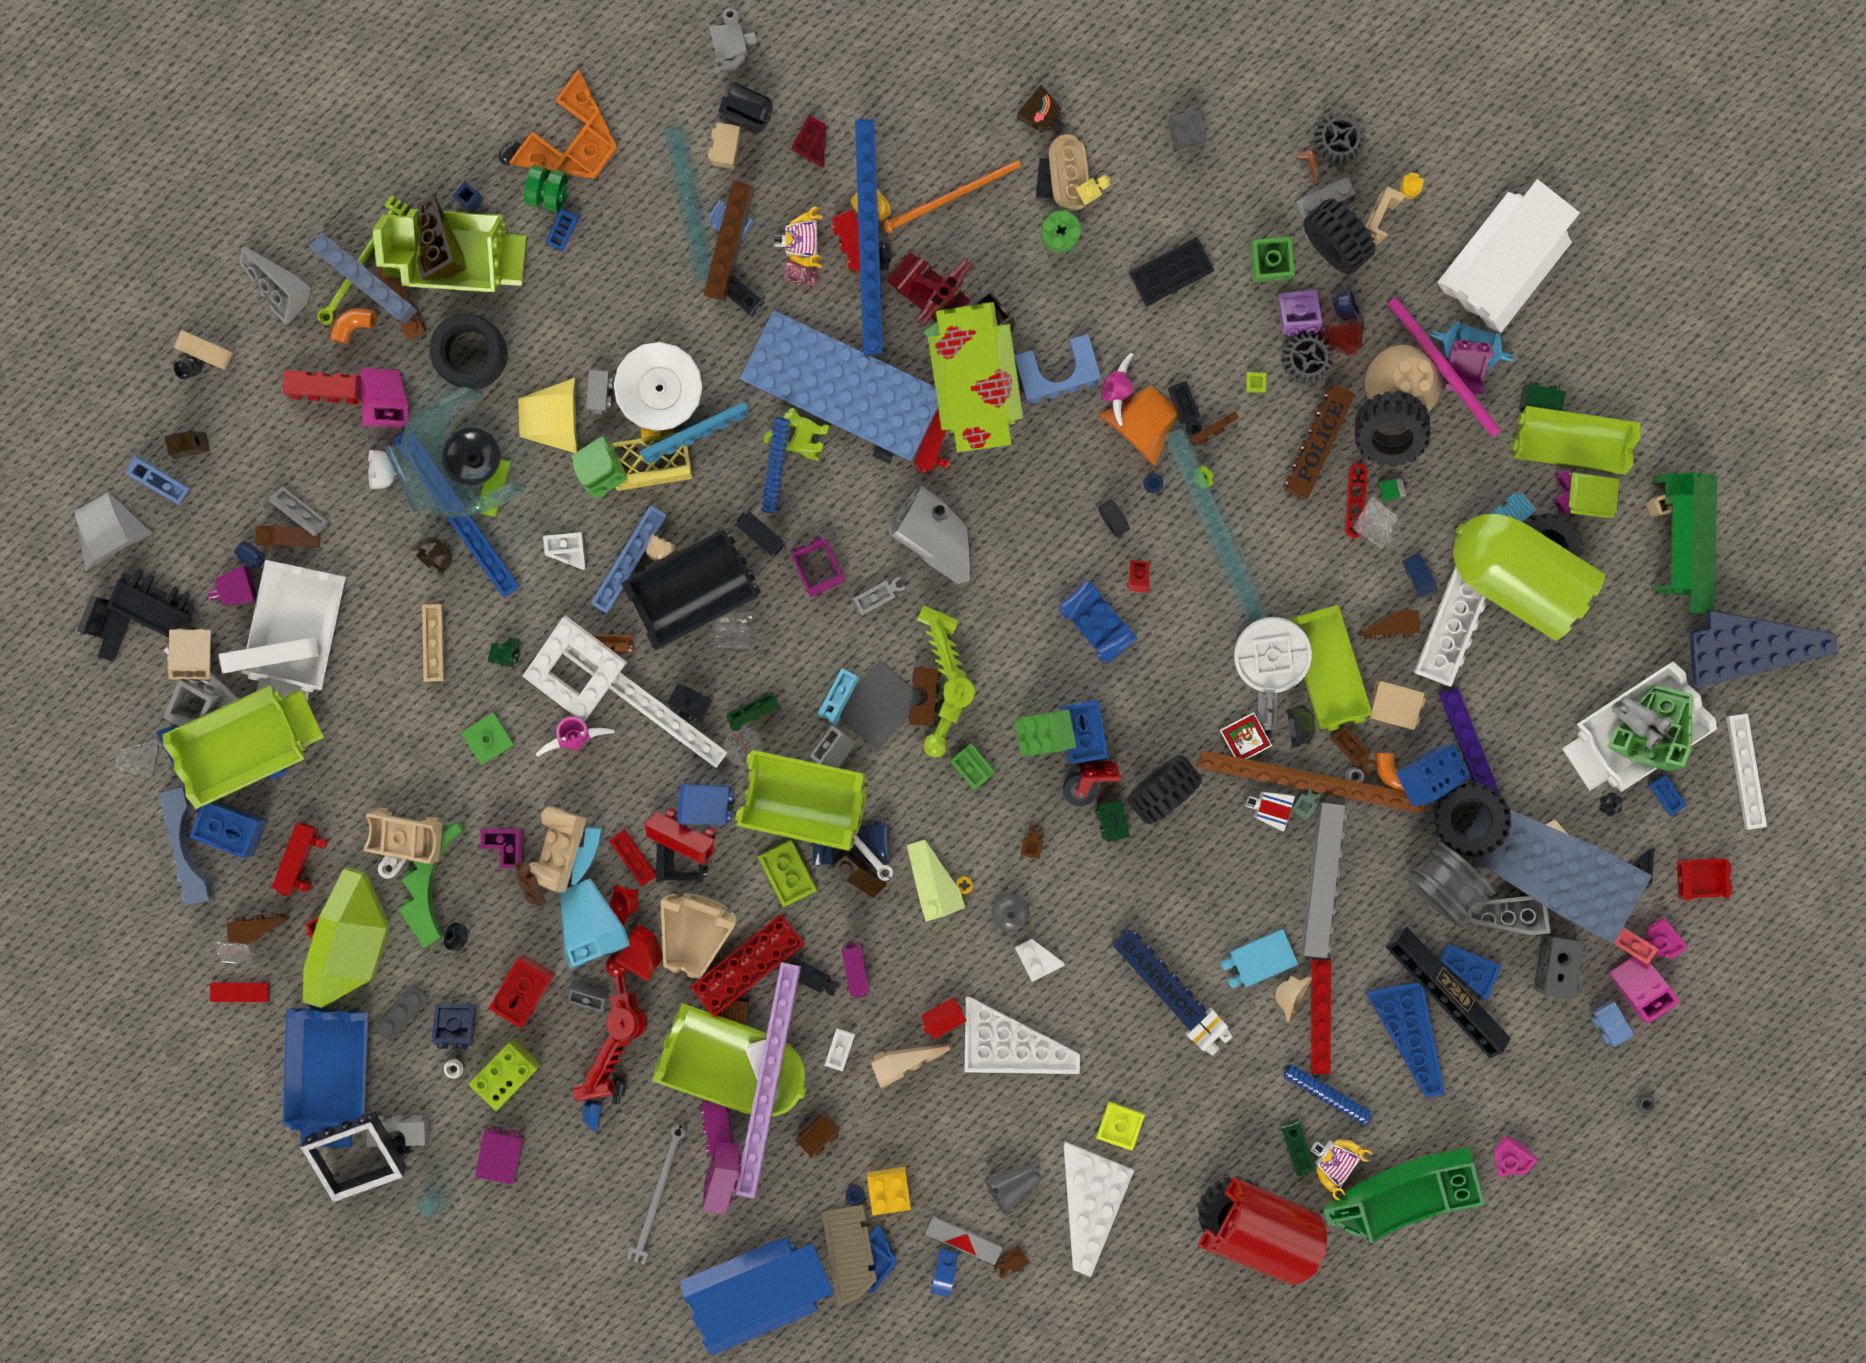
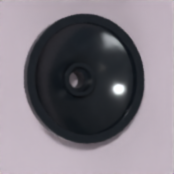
M465 428L454 433L447 440L442 453L443 465L448 475L458 483L470 486L488 481L496 473L501 459L500 448L496 440L489 433L478 428ZM474 456L478 457L476 462H472Z

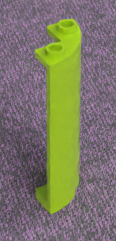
M1526 406L1523 413H1520L1517 423L1519 425L1516 439H1513L1511 443V450L1514 451L1513 458L1626 475L1633 467V449L1641 440V423Z
M1339 605L1288 619L1304 631L1311 645L1312 660L1304 680L1320 730L1328 728V731L1339 729V725L1345 722L1354 721L1357 724L1366 721L1365 717L1373 714Z

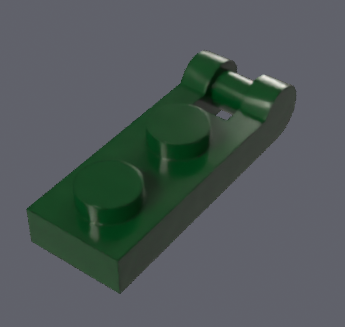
M772 691L729 712L726 718L731 730L739 731L742 725L773 712L780 705Z
M1295 1119L1292 1120V1123L1280 1124V1128L1297 1176H1301L1316 1170L1300 1121ZM1296 1130L1297 1135L1290 1136L1289 1131Z

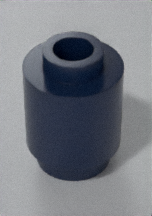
M242 541L234 551L237 558L252 569L255 567L259 568L265 561V554L249 542Z

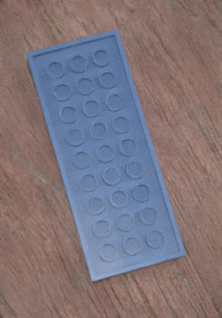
M774 310L740 377L741 381L910 462L913 461L938 410L936 388L869 355H863V352Z

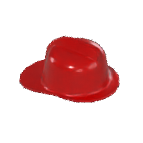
M617 885L614 887L609 906L623 926L627 921L628 915L638 909V890L623 888Z

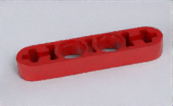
M1360 463L1351 466L1348 473L1344 530L1349 538L1361 536L1364 528L1367 468ZM1357 467H1359L1360 471H1363V474L1359 475L1358 480H1362V483H1352V480L1355 481L1357 479V475L1353 473V470H1356ZM1354 486L1361 488V495L1359 497H1355L1352 494L1351 490ZM1353 505H1357L1360 508V513L1357 516L1352 515L1350 512V508ZM1349 518H1360V522H1355V527L1359 529L1358 532H1355V535H1353L1352 531H1349V528L1353 527V521L1350 522Z

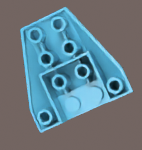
M591 879L567 888L566 892H560L563 950L570 970L605 954L630 946L623 925Z

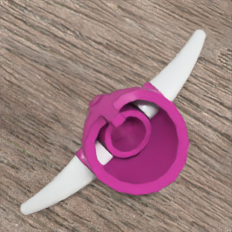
M1130 353L1123 360L1118 371H1113L1107 377L1101 390L1102 399L1113 402L1114 414L1120 426L1123 425L1121 405L1123 400L1134 391L1126 374L1133 353Z
M574 716L566 717L557 726V739L543 746L536 753V756L538 757L547 751L561 747L578 751L587 739L602 734H613L615 730L607 728L587 729V726L580 718Z

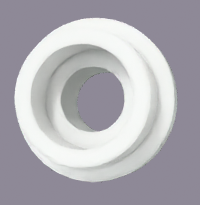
M451 1059L444 1065V1073L449 1078H458L463 1073V1064L457 1059ZM452 1065H455L457 1067L456 1072H453L451 1070Z

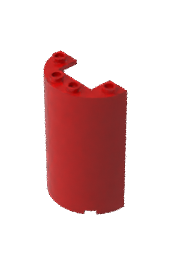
M1233 1177L1225 1192V1195L1234 1201L1229 1214L1218 1234L1216 1235L1212 1230L1206 1228L1197 1246L1291 1285L1303 1283L1315 1275L1327 1253V1230L1322 1217L1312 1210Z

